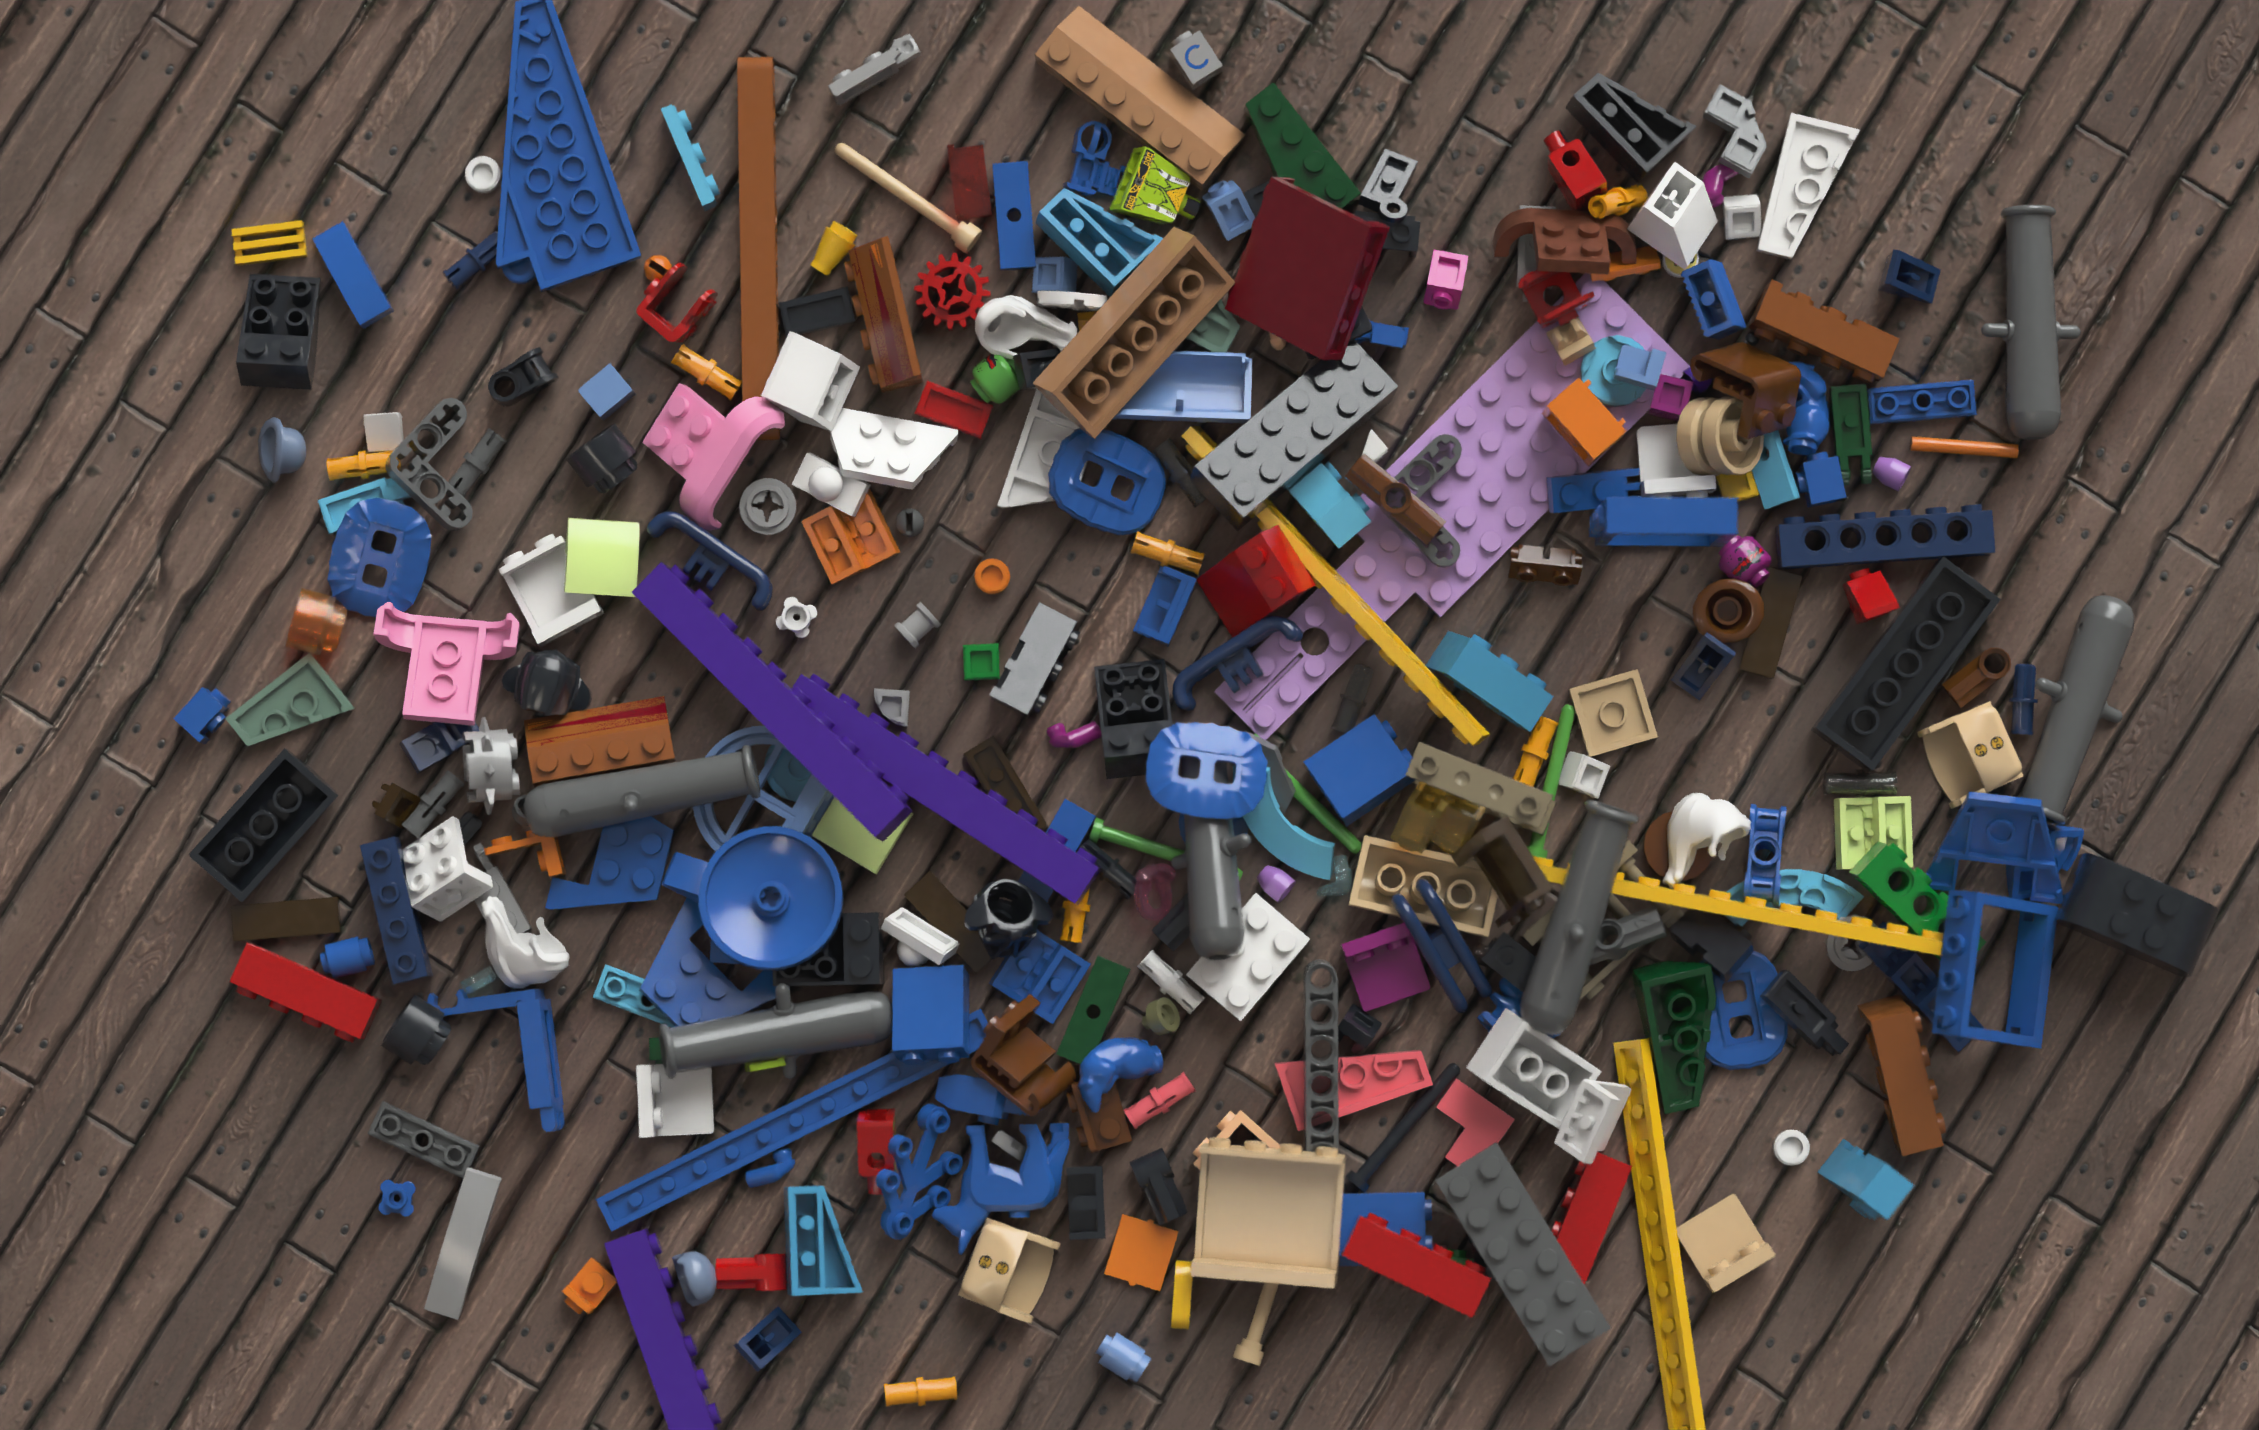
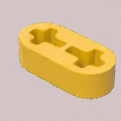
M1176 1260L1171 1328L1189 1330L1193 1276H1191L1192 1261Z

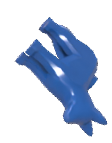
M1049 1123L1052 1137L1051 1143L1047 1146L1037 1124H1019V1131L1026 1137L1027 1149L1019 1172L1009 1167L990 1163L985 1125H966V1134L970 1136L971 1155L968 1167L964 1171L961 1180L960 1200L957 1205H945L935 1208L932 1212V1217L943 1224L952 1235L959 1238L958 1252L960 1255L966 1250L971 1238L983 1225L991 1212L1008 1211V1218L1030 1217V1210L1043 1209L1058 1195L1061 1185L1062 1168L1069 1150V1123Z

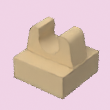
M1579 317L1572 319L1566 325L1561 327L1559 325L1546 332L1565 366L1596 349L1594 342Z

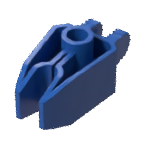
M961 1074L938 1078L935 1099L952 1110L978 1114V1122L998 1125L999 1119H1008L1009 1113L1027 1115L984 1078Z

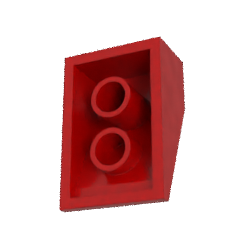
M1279 525L1259 533L1197 578L1198 584L1232 638L1259 620L1272 615L1316 585Z

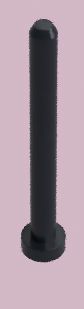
M1451 1063L1433 1082V1085L1425 1091L1355 1173L1350 1170L1345 1176L1351 1183L1365 1193L1370 1187L1367 1183L1370 1177L1460 1074V1067L1455 1063Z

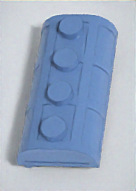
M1173 351L1113 419L1245 424L1251 419L1252 358L1246 357V353Z

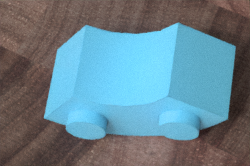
M1329 461L1325 465L1319 462L1287 490L1338 548H1341L1371 522L1370 518L1365 514L1370 508L1357 493L1351 497L1338 483L1342 476Z

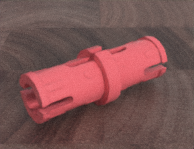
M1182 1072L1181 1075L1162 1087L1150 1089L1149 1092L1151 1094L1132 1106L1125 1108L1124 1112L1133 1127L1137 1129L1159 1113L1163 1112V1114H1166L1170 1111V1106L1189 1094L1196 1092L1187 1075Z

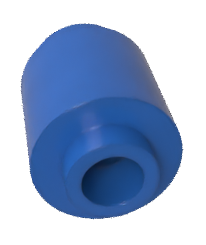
M359 936L329 943L325 945L326 952L320 953L324 973H331L334 979L367 971L368 966L375 965L374 954L368 937L360 939Z

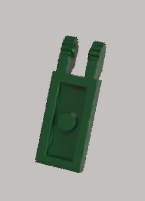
M1866 384L1832 386L1829 388L1834 449L1835 456L1839 458L1844 486L1849 485L1850 481L1848 457L1859 456V473L1862 484H1871L1870 456L1872 455Z

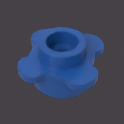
M392 1180L383 1181L380 1185L383 1196L382 1202L378 1206L379 1211L384 1215H389L393 1212L400 1213L404 1217L410 1216L414 1211L412 1201L413 1194L416 1191L415 1185L410 1181H406L403 1184L394 1183ZM399 1195L400 1201L396 1202L394 1196Z

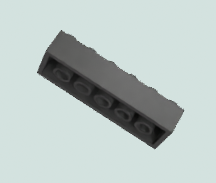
M1497 1142L1435 1180L1549 1366L1611 1329Z

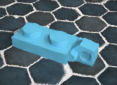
M381 478L319 499L318 503L328 534L331 535L337 533L345 513L359 501L381 498L404 504L403 500L411 498V496L392 478Z

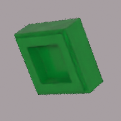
M998 643L963 645L965 681L1000 679Z

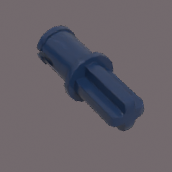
M498 231L493 232L472 250L467 248L465 250L466 255L442 272L448 282H452V286L456 290L480 270L482 272L486 271L485 266L496 258Z
M2016 664L2013 698H2009V701L2013 702L2010 734L2033 735L2034 703H2038V699H2034L2035 665Z

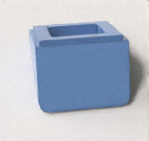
M1035 257L1036 268H1033L1032 293H1037V291L1076 292L1077 264L1071 258Z

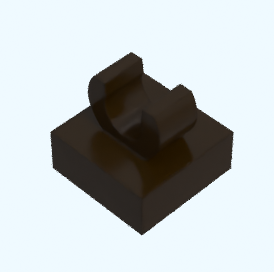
M391 783V785L382 784L381 788L386 791V794L381 803L373 800L372 806L377 809L374 814L404 829L401 824L408 819L421 799L419 796L394 783Z

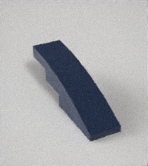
M1883 921L1877 928L1886 929L1887 923ZM1862 941L1858 947L1933 1027L1939 978L1913 950ZM1970 1012L1968 1026L1983 1029L1984 1027ZM1941 1035L1957 1052H1960L1972 1040Z

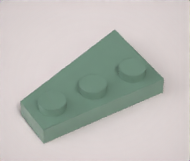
M310 652L225 719L248 747L352 710L355 707Z

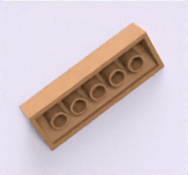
M1080 6L1054 29L1035 53L1036 63L1144 147L1152 149L1190 177V182L1201 191H1203L1246 136Z
M1173 227L1038 376L1033 384L1057 410L1091 438L1095 439L1236 282L1195 235Z

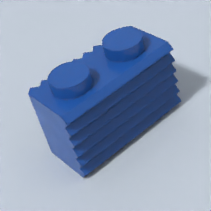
M1710 259L1682 271L1681 276L1685 278L1683 283L1687 284L1686 289L1690 291L1688 296L1692 297L1691 303L1695 304L1693 309L1697 310L1696 316L1700 317L1698 322L1702 323L1701 329L1705 330L1704 336L1719 340L1747 327L1722 262Z

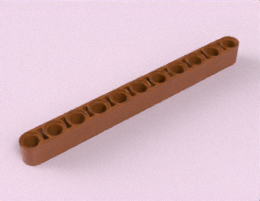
M738 57L742 402L749 398L762 397L761 394L779 356L774 57ZM768 429L757 440H780V429Z

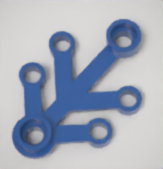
M932 1103L924 1105L918 1113L917 1124L924 1133L913 1163H911L909 1157L913 1149L911 1139L902 1135H895L889 1141L888 1150L894 1156L899 1174L890 1169H882L876 1177V1185L881 1189L887 1207L881 1215L880 1224L885 1234L895 1240L905 1238L912 1230L914 1220L932 1207L947 1206L951 1197L948 1189L939 1185H933L927 1191V1195L914 1202L917 1192L945 1173L950 1175L957 1174L963 1165L960 1155L946 1151L940 1156L938 1161L926 1168L938 1134L945 1132L950 1125V1117L946 1109ZM901 1181L903 1185V1191L899 1199L896 1190L898 1189Z

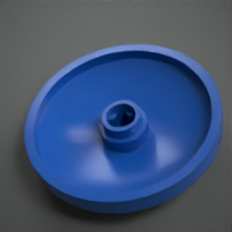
M758 827L744 831L729 839L711 857L700 882L699 910L702 922L710 938L732 960L755 969L781 970L794 967L812 958L831 939L842 914V883L831 857L809 836L785 827Z

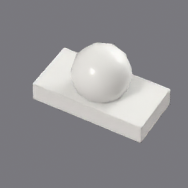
M806 453L792 482V485L811 494L817 500L826 502L856 517L870 488V484L863 480L843 477L840 468L812 453Z
M903 907L885 918L881 927L883 931L900 940L897 946V954L899 959L910 967L922 966L929 959L941 965L956 954L960 945L958 941Z

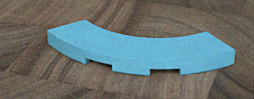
M1235 765L1233 766V783L1235 779ZM1267 767L1264 796L1252 812L1243 816L1246 824L1257 840L1280 861L1302 873L1330 880L1333 872L1335 843L1316 838L1298 826H1293L1285 818L1279 809L1280 805L1273 792L1270 767Z
M1802 869L1780 870L1779 873L1781 875L1779 906L1781 903L1834 912L1838 913L1836 920H1839L1840 917H1847L1864 898L1853 887L1826 874ZM1744 881L1727 891L1731 893L1730 900L1743 902ZM1766 902V907H1776L1771 902ZM1725 915L1734 925L1739 924L1743 926L1749 920Z

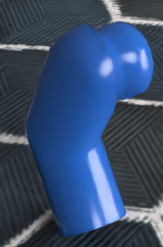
M789 1148L776 1150L772 1155L775 1164L746 1171L747 1185L750 1188L775 1183L794 1168L795 1159L792 1158V1150Z

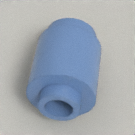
M1116 1333L1113 1338L1106 1335L1096 1351L1101 1356L1098 1363L1126 1381L1131 1379L1137 1382L1151 1360L1149 1356L1144 1354L1146 1350L1119 1333Z

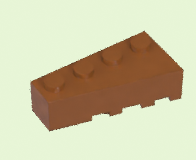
M1773 279L1764 288L1748 327L1755 330L1754 336L1770 343H1774L1775 339L1788 344L1787 349L1801 356L1806 357L1808 353L1821 358L1820 363L1831 369L1839 370L1842 366L1854 371L1852 376L1865 383L1872 384L1873 380L1880 382L1884 378L1900 340L1899 338L1861 320L1854 319L1852 324L1846 322L1847 315L1831 306H1821L1818 309L1813 306L1812 297L1801 292H1788L1786 294L1781 291L1783 284Z
M1899 995L1857 1005L1860 1018L1863 1017L1871 1028V1032L1866 1034L1865 1037L1874 1060H1879L1880 1066L1875 1067V1074L1882 1094H1887L1888 1099L1883 1100L1895 1148L1903 1157L1944 1146L1941 1134L1946 1133V1126L1941 1112L1936 1113L1933 1102L1938 1100V1092L1934 1080H1928L1925 1067L1930 1066L1931 1063L1926 1046H1920L1918 1033L1923 1032L1918 1012H1912Z

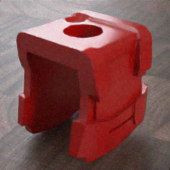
M683 263L675 264L661 280L658 278L654 279L643 294L646 297L636 309L638 316L669 342H685L697 331L696 323L702 316L706 317L717 303L715 299L718 293L713 289L707 290L698 298L677 327H674L655 310L660 301L687 271V266Z
M1535 270L1527 273L1518 283L1519 289L1522 290L1542 329L1557 321L1561 327L1570 323L1572 319H1577L1579 317L1577 312L1587 307L1586 303L1594 297L1593 291L1581 296L1569 272ZM1555 286L1561 289L1563 292L1562 303L1557 306H1550L1544 301L1543 292L1548 287Z

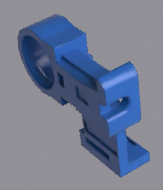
M1090 121L1077 128L1071 153L1077 155L1070 182L1063 183L1065 189L1079 191L1086 196L1093 195L1096 192L1112 197L1115 196L1120 172L1124 174L1126 167L1112 168L1109 167L1110 162L1104 161L1112 139L1110 130L1105 124L1099 121ZM1087 126H1094L1092 140L1088 150H1086L1081 142V134ZM1102 132L1104 137V144L1102 148L1099 149L1097 153H1095L1099 142L1100 134Z
M1370 321L1372 331L1355 339L1358 344L1370 341L1374 344L1404 349L1407 344L1409 328Z

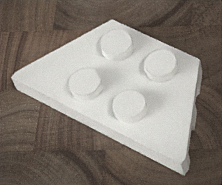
M1036 389L998 502V507L1000 508L1055 501L1049 494L1048 472L1062 440L1071 435L1076 429H1079L1076 424L1057 410L1038 389ZM1088 461L1085 462L1084 467L1081 471V474L1079 476L1080 481L1082 480Z
M847 408L841 409L833 430L830 431V440L834 451L837 453L838 465L843 477L911 490L923 479V474L931 470L939 462L940 455L949 445L953 446L958 438L957 429Z

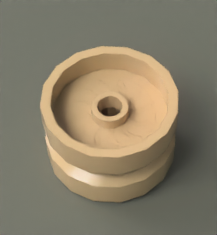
M1732 396L1719 399L1713 397L1697 398L1688 402L1681 411L1677 424L1676 441L1679 455L1685 467L1693 474L1701 476H1717L1720 474L1743 475L1752 471L1759 462L1764 447V435L1751 439L1737 435L1743 401Z

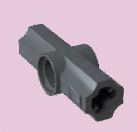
M1654 905L1618 920L1604 919L1590 965L1605 959L1611 961L1620 960L1625 957L1629 950L1666 937V930L1657 907ZM1613 934L1619 935L1616 942L1612 945H1603L1606 937Z

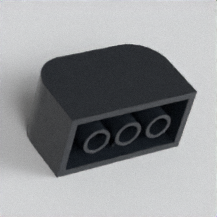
M2085 853L2078 855L2063 889V901L2061 904L2056 905L2058 906V912L2055 920L2060 925L2180 977H2189L2194 971L2219 909L2202 899L2119 863L2094 854Z

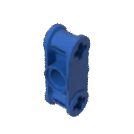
M1751 804L1749 818L1751 829L1748 833V836H1750L1747 872H1745L1743 902L1745 896L1765 899L1766 902H1771L1773 906L1779 907L1781 875L1779 873L1782 838H1784L1786 806H1781L1780 809L1757 808L1756 804ZM1761 849H1767L1774 854V857L1769 861H1761L1755 856V853Z

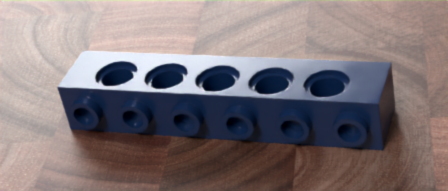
M1980 504L1961 506V512L1947 513L1946 507L1926 508L1925 515H1911V509L1890 511V517L1876 518V512L1855 513L1852 520H1840V514L1819 516V522L1805 523V517L1783 518L1784 524H1779L1775 527L1779 570L1940 559L1943 556L1946 559L1990 556L1995 553L1992 510L1982 511V505ZM1955 522L1962 526L1964 536L1961 541H1954L1948 536L1947 526L1949 523ZM1914 525H1922L1927 529L1929 537L1926 543H1918L1912 538L1911 530ZM1885 527L1892 532L1893 542L1891 545L1884 546L1877 541L1876 531L1878 528ZM1843 530H1851L1857 535L1858 543L1855 548H1847L1841 543L1840 535ZM1815 532L1822 538L1820 550L1813 551L1806 546L1805 536L1807 533Z

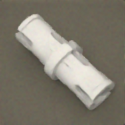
M1151 950L1137 966L1161 987L1159 990L1164 995L1168 993L1189 1014L1205 998L1181 977L1183 975L1182 972L1171 968L1154 950Z

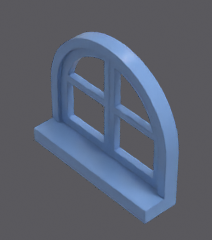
M752 726L735 731L720 740L706 755V757L739 752L744 745H775L773 752L759 775L760 797L752 798L750 794L747 795L726 834L716 819L713 803L693 807L698 828L706 842L715 851L736 835L754 801L785 818L786 820L782 827L796 830L812 838V833L834 799V796L812 774L793 808L762 790L783 750H788L765 726Z

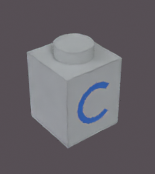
M1200 30L1193 35L1190 31H1187L1172 41L1174 47L1170 49V56L1192 90L1222 72V63Z

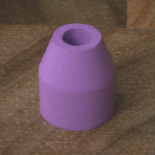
M1879 457L1872 473L1882 484L1899 492L1911 470V466L1896 458Z
M1269 865L1264 867L1257 876L1263 891L1277 903H1280L1289 894L1296 883L1283 870Z

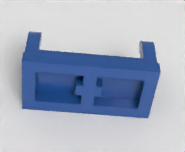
M1161 566L1133 632L1169 647L1197 579L1170 567Z

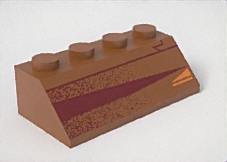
M882 237L849 250L850 260L844 261L848 282L855 281L858 295L852 296L856 316L863 315L866 329L860 330L864 350H872L874 363L868 364L872 384H880L881 391L887 392L923 383L889 237Z
M665 696L569 712L566 715H552L524 720L527 752L532 782L535 788L547 783L676 762Z

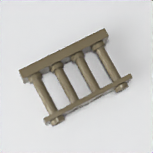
M1421 742L1418 743L1406 772V776L1415 779L1412 784L1502 819L1508 816L1512 824L1544 836L1557 803L1552 800V794Z
M1627 840L1618 872L1625 873V876L1630 881L1638 882L1639 876L1645 877V875L1634 864L1636 860L1632 855L1638 851L1637 848ZM1611 894L1607 909L1618 920L1631 915L1616 896ZM1649 901L1652 906L1655 905L1657 907L1663 924L1668 928L1684 914L1680 910L1682 908L1680 906ZM1554 906L1520 936L1530 947L1536 942L1541 945ZM1606 939L1604 940L1603 945H1611ZM1637 948L1629 950L1625 957L1620 960L1611 961L1605 959L1608 963L1593 977L1587 973L1580 999L1584 996L1589 1000L1593 998L1605 986L1601 980Z

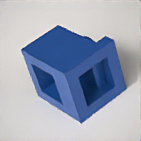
M202 687L173 719L199 743L206 744L210 739L205 734L208 731L211 733L215 732L225 722L226 716L223 714L229 709L227 706L231 701L217 688H214L211 692L209 689Z

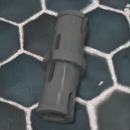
M488 428L472 452H467L463 458L466 460L448 483L465 498L467 492L482 472L485 474L490 469L488 464L507 441Z
M448 770L428 795L424 793L420 797L422 802L408 819L401 824L418 839L438 815L442 816L446 812L445 806L459 789L465 785ZM442 792H444V794H443V795L440 797V799L432 806V808L429 810V812H428L424 817H422L423 814L428 810V808H429V807L435 802V800L439 797V795H440Z

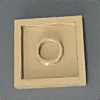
M1638 669L1569 689L1589 757L1658 737Z

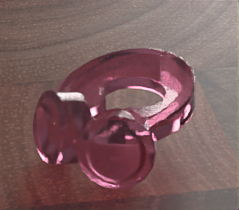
M1153 863L1152 865L1148 864L1136 873L1134 877L1136 880L1135 904L1139 914L1144 919L1150 921L1160 920L1169 912L1172 903L1170 882L1175 880L1176 871L1172 866L1161 863L1154 865ZM1151 879L1156 883V890L1161 895V905L1158 909H1153L1148 901V894L1152 890Z

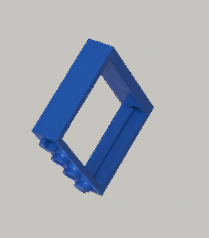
M1606 497L1595 509L1594 513H1592V516H1589L1588 534L1589 537H1595V546L1723 547L1737 535V498Z
M1949 890L1932 1033L2041 1049L2057 923L2055 917L2058 912V906L1980 892ZM1983 905L2020 912L2006 1032L1968 1026Z

